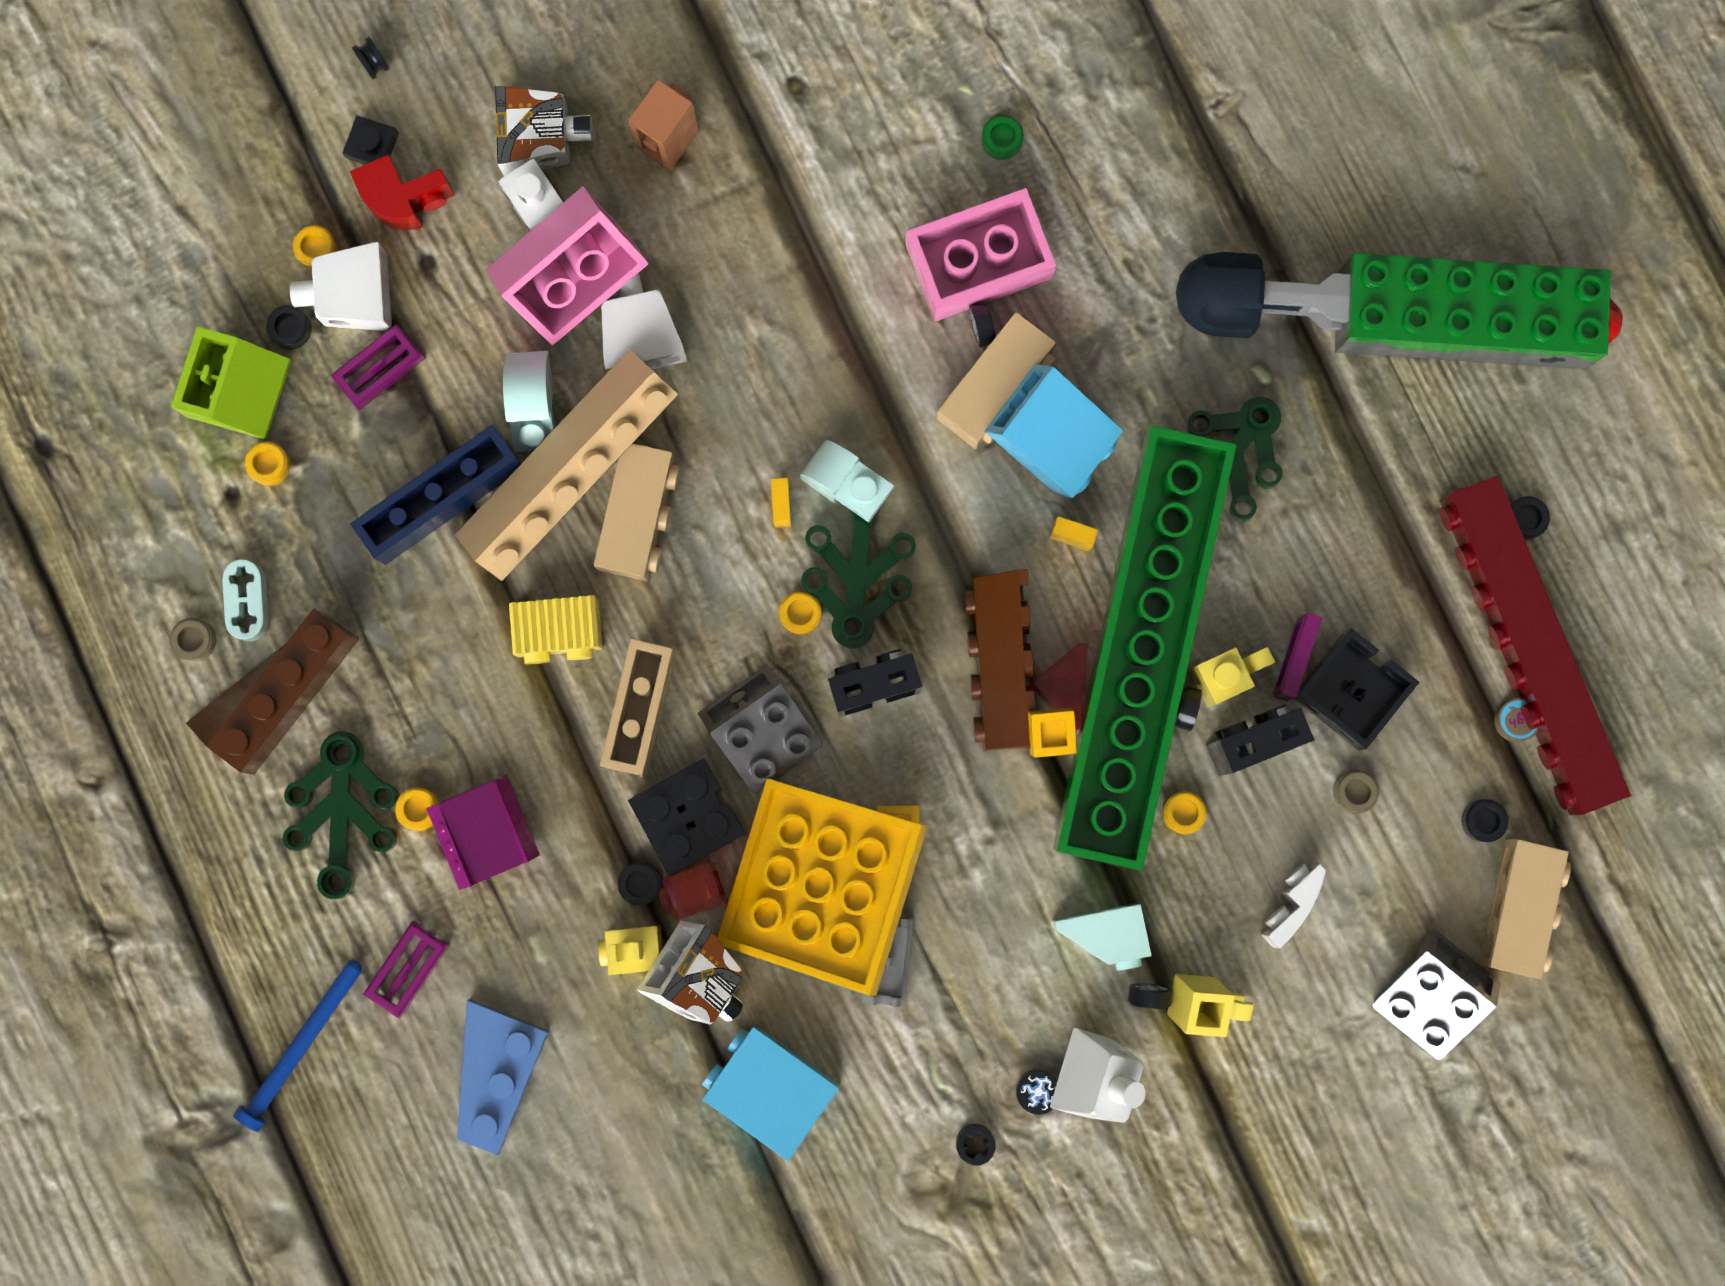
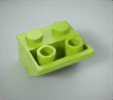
M197 326L171 408L187 418L267 440L292 360L240 338Z

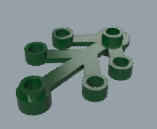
M1254 397L1247 400L1239 412L1210 415L1206 411H1196L1190 416L1187 423L1189 434L1207 437L1211 432L1239 430L1229 442L1237 444L1229 478L1232 495L1229 511L1232 518L1239 522L1249 521L1257 509L1255 500L1249 495L1243 455L1253 440L1259 463L1255 473L1257 484L1264 489H1272L1278 485L1282 478V469L1275 462L1271 435L1277 431L1281 423V412L1277 404L1266 397ZM1255 411H1263L1266 413L1268 420L1265 423H1257L1254 421L1252 414ZM1202 418L1208 423V428L1205 431H1197L1193 427V421ZM1266 468L1272 469L1276 474V480L1272 482L1265 481L1261 476V471ZM1240 501L1247 502L1251 508L1250 513L1247 515L1239 514L1235 509V504Z
M881 507L879 508V510L877 511V513L874 515V517L879 513ZM849 509L850 513L854 516L850 563L831 542V535L826 527L821 525L812 526L805 536L808 548L818 552L847 586L846 605L827 586L826 574L820 568L812 567L807 569L802 575L801 582L804 590L814 594L833 616L832 634L835 640L845 648L857 649L866 645L872 638L874 633L873 621L896 602H903L910 597L912 584L903 575L893 576L887 583L886 591L863 607L865 589L900 560L911 558L915 553L916 543L911 535L899 533L892 538L890 547L867 565L871 521L868 523ZM813 533H824L827 537L826 542L822 546L813 545L810 542ZM901 539L907 540L911 544V550L906 554L898 553L895 549L897 541ZM819 574L823 579L821 586L810 588L806 584L809 575ZM901 581L906 584L907 592L903 596H896L892 593L891 586L894 582ZM851 619H855L861 624V630L854 635L847 633L844 628L845 623Z
M345 731L329 735L323 741L320 749L321 761L299 782L288 785L284 792L285 801L289 806L294 808L307 807L313 800V791L332 775L331 793L297 825L288 827L282 837L285 847L289 850H305L311 844L312 835L330 819L329 866L322 869L317 877V888L328 899L345 898L353 891L355 886V876L347 868L349 818L368 837L369 845L374 851H391L397 843L395 831L389 827L381 826L350 793L351 776L370 793L371 803L379 809L394 807L399 798L398 791L394 786L383 783L363 762L364 747L361 740L354 734ZM342 745H346L350 750V755L345 761H340L336 754L338 748ZM298 787L303 788L306 794L305 799L301 803H296L292 797L293 791ZM386 788L391 793V800L387 804L382 805L378 801L377 796L381 789ZM295 830H300L304 835V840L299 846H295L291 842V834ZM381 831L388 833L390 838L388 845L383 848L379 847L376 843V836ZM338 873L345 878V885L340 890H336L332 886V878Z

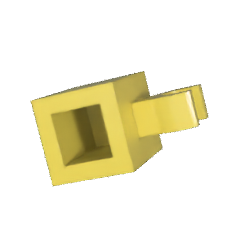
M1235 647L1190 669V672L1198 688L1202 690V697L1207 707L1210 708L1255 687L1250 674L1275 663L1268 647L1243 659Z
M661 925L604 931L605 940H599L598 942L600 965L608 966V975L649 971L663 949Z
M1175 974L1172 986V1005L1169 1006L1167 1015L1185 1034L1227 1037L1230 1019L1251 1021L1254 1004L1252 1002H1244L1245 996L1243 994L1232 993L1216 977Z

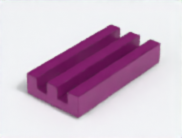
M395 324L330 376L360 411L425 360V358L399 325ZM397 339L400 340V345L374 363L350 384L346 382L348 377ZM407 352L410 353L406 358L400 361L397 365H395L392 369H390L383 376L377 379L374 383H372L369 387L363 390L360 394H356L358 390L364 387L367 383H369L372 379L378 376L386 368H388L395 361L401 358L404 354H406Z
M1308 612L1297 619L1273 691L1274 697L1287 702L1296 699L1323 617Z
M412 921L363 995L395 1017L401 1018L450 944L435 937V934L425 930L417 922ZM415 935L421 938V941L385 995L382 996L378 993V990ZM429 945L433 946L435 949L398 1004L392 1003V1000Z

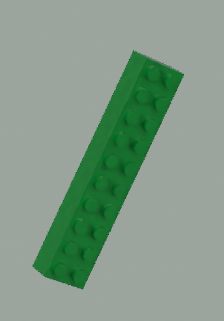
M1153 425L1145 432L1076 741L1077 754L1073 755L1053 849L1057 852L1143 871L1237 444Z

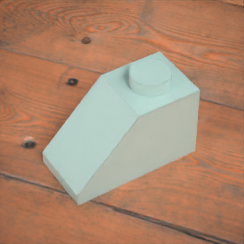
M1135 903L1052 920L1054 930L1108 965L1115 964L1117 971L1142 966L1141 958L1152 956L1141 904Z

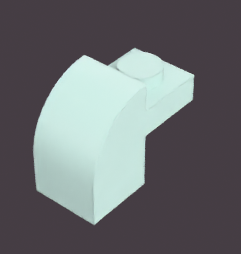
M548 350L506 354L503 367V397L506 422L510 424L514 452L534 451L555 429L552 408L554 384Z
M825 440L800 474V479L834 504L836 501H839L868 523L894 489V485L861 463L856 455L829 440Z

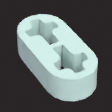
M240 559L233 561L226 567L222 579L225 625L228 632L235 638L252 642L264 636L269 625L266 576L260 566L248 560ZM243 569L246 570V573L254 576V582H249L246 585L247 597H244L243 587L235 584V578L242 576ZM245 604H247L249 615L257 618L256 624L250 625L249 632L247 633L245 628L237 625L238 620L245 618Z

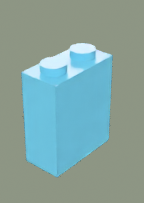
M1035 364L984 432L1053 493L1074 498L1076 494L1081 493L1089 485L1091 474L1098 464L1113 453L1117 445L1116 440L1123 433V430L1056 368Z
M757 1024L753 1026L750 1032L742 1027L727 1048L734 1054L727 1065L723 1068L716 1064L703 1082L702 1086L708 1089V1092L702 1100L786 1161H789L838 1091L840 1084Z

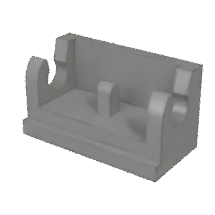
M899 919L877 995L874 997L862 993V1004H885L892 1007L905 1006L913 919Z

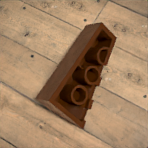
M1028 569L976 577L971 582L972 589L964 590L966 615H974L975 629L974 632H967L969 658L977 657L978 674H970L972 700H980L981 717H973L975 743L983 742V752L1030 749L1028 712L1036 711L1034 686H1030V677H1033V654L1031 644L1027 643V634L1030 633L1031 624L1030 606L1027 600H1024L1023 586L1029 585Z
M313 608L286 644L187 721L186 724L207 748L237 771L255 775L355 646L359 638L326 613Z

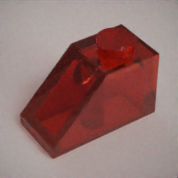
M708 862L663 878L662 881L665 888L658 890L665 914L673 912L675 920L728 903L715 862Z

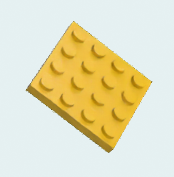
M767 778L717 939L726 948L876 997L927 826Z

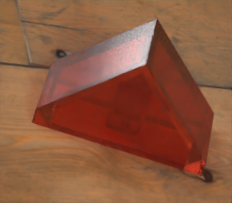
M1078 643L1030 684V686H1034V691L1050 710L1064 708L1074 710L1075 732L1081 730L1088 643Z

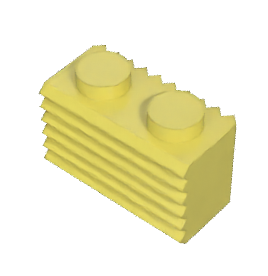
M595 595L509 603L513 655L518 658L524 657L525 664L551 662V654L567 653V660L593 658V651L603 650L599 599Z

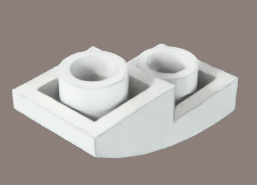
M1302 863L1285 878L1284 881L1288 886L1280 893L1292 906L1287 909L1283 905L1274 911L1265 920L1268 928L1261 933L1263 938L1272 947L1280 949L1295 934L1310 913L1322 887L1326 872L1321 864H1311L1307 867Z

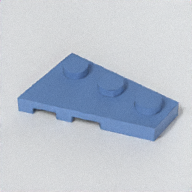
M467 1000L457 1132L458 1140L492 1154H500L549 1034L548 1030L474 1000Z

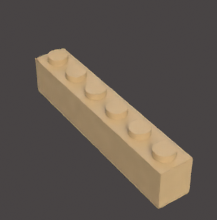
M629 349L455 534V537L475 562L503 581L675 399L678 393L633 350Z

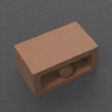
M657 80L628 119L636 147L671 171L699 132L690 94L674 83L668 87L660 80Z

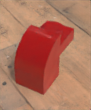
M389 155L350 171L362 200L373 215L386 226L398 230L422 228L423 226L417 214L418 211L436 210L446 204V199L455 196L441 168L404 183L397 166Z

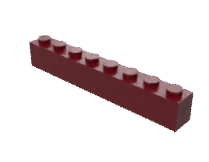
M1494 476L1448 494L1440 499L1442 505L1439 509L1440 518L1444 527L1454 534L1458 544L1455 551L1460 566L1465 571L1468 570L1475 585L1472 587L1474 601L1480 610L1485 609L1491 624L1488 627L1491 642L1497 650L1501 649L1507 665L1504 667L1506 678L1514 690L1518 689L1521 699H1525L1527 704L1521 706V712L1526 724L1531 730L1538 728L1536 735L1540 745L1537 747V752L1543 766L1547 770L1551 769L1557 785L1554 786V794L1563 810H1567L1569 815H1584L1630 797L1631 794L1499 476Z

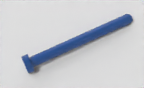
M354 959L347 962L247 1107L239 1105L233 1114V1117L239 1123L253 1131L259 1132L265 1123V1120L261 1117L361 974L362 965Z

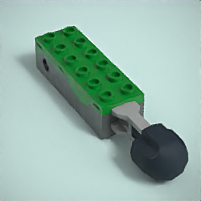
M1217 252L1202 255L1190 262L1180 274L1175 291L1181 316L1199 332L1219 337L1250 338L1259 328L1261 313L1308 316L1320 328L1336 330L1335 353L1586 369L1608 355V345L1619 336L1623 321L1622 310L1610 298L1611 270L1353 253L1338 273H1333L1320 284L1265 281L1263 260L1257 254Z

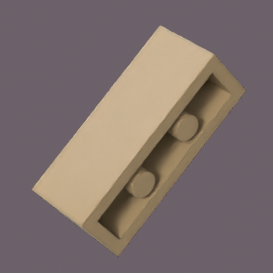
M1015 312L939 408L936 419L974 449H977L983 441L990 444L994 439L984 432L1035 364L1053 365L1056 358L1051 354L1056 342Z
M631 444L618 458L594 561V567L599 572L646 582L649 580L650 572L657 573L662 555V548L656 547L660 531H667L671 516V507L665 506L669 489L676 490L681 466L675 465L676 459L672 452Z
M630 639L600 762L601 767L648 777L677 656L673 648Z
M1519 839L1505 840L1479 960L1480 966L1542 980L1543 972L1549 970L1553 959V949L1549 946L1552 929H1557L1562 916V906L1558 904L1561 887L1567 885L1571 873V864L1567 862L1568 851Z

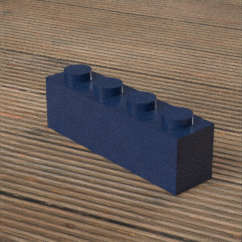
M491 425L355 519L350 525L373 558L386 565L503 484L521 465V462L501 434Z

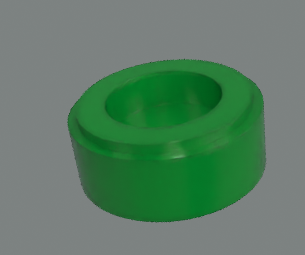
M1007 115L995 116L984 125L981 137L982 147L994 159H1010L1021 149L1024 137L1023 129L1020 123L1013 117Z

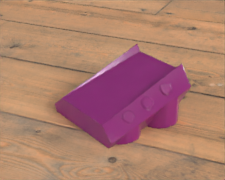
M507 774L426 808L459 890L471 887L476 883L540 856L532 832L528 827Z

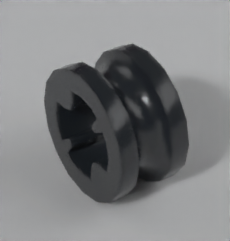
M369 36L365 38L363 46L354 45L351 47L372 80L377 78L376 74L379 70L387 71L390 69Z
M969 1124L963 1127L956 1138V1149L960 1158L972 1166H980L987 1163L993 1157L996 1150L995 1140L991 1131L980 1124ZM979 1133L983 1134L987 1138L983 1140V1144L988 1145L984 1153L976 1151L973 1156L967 1154L965 1150L969 1149L967 1144H963L967 1136L975 1138Z

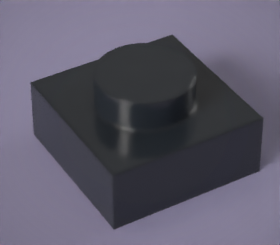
M356 115L342 154L346 159L364 165L386 155L391 157L399 132L395 127Z

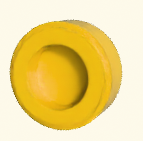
M318 225L302 228L293 240L294 255L309 269H312L313 258L338 251L337 242L332 234L324 227Z
M273 442L257 443L246 454L245 469L248 475L262 485L272 486L279 484L290 472L291 461L288 453Z
M794 592L782 601L779 608V618L783 627L788 632L795 635H806L813 632L820 624L822 617L821 606L813 595L806 592Z
M408 789L400 795L396 802V817L407 829L416 831L429 829L433 824L426 808L440 801L428 789Z
M1182 791L1174 793L1163 804V821L1174 833H1194L1203 826L1206 820V806L1203 800L1192 792Z

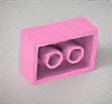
M582 186L492 263L486 271L500 295L553 346L649 263L630 236L586 188Z
M1027 188L906 231L905 245L934 322L969 310V306L983 302L986 304L1052 280L1056 269L1054 258Z

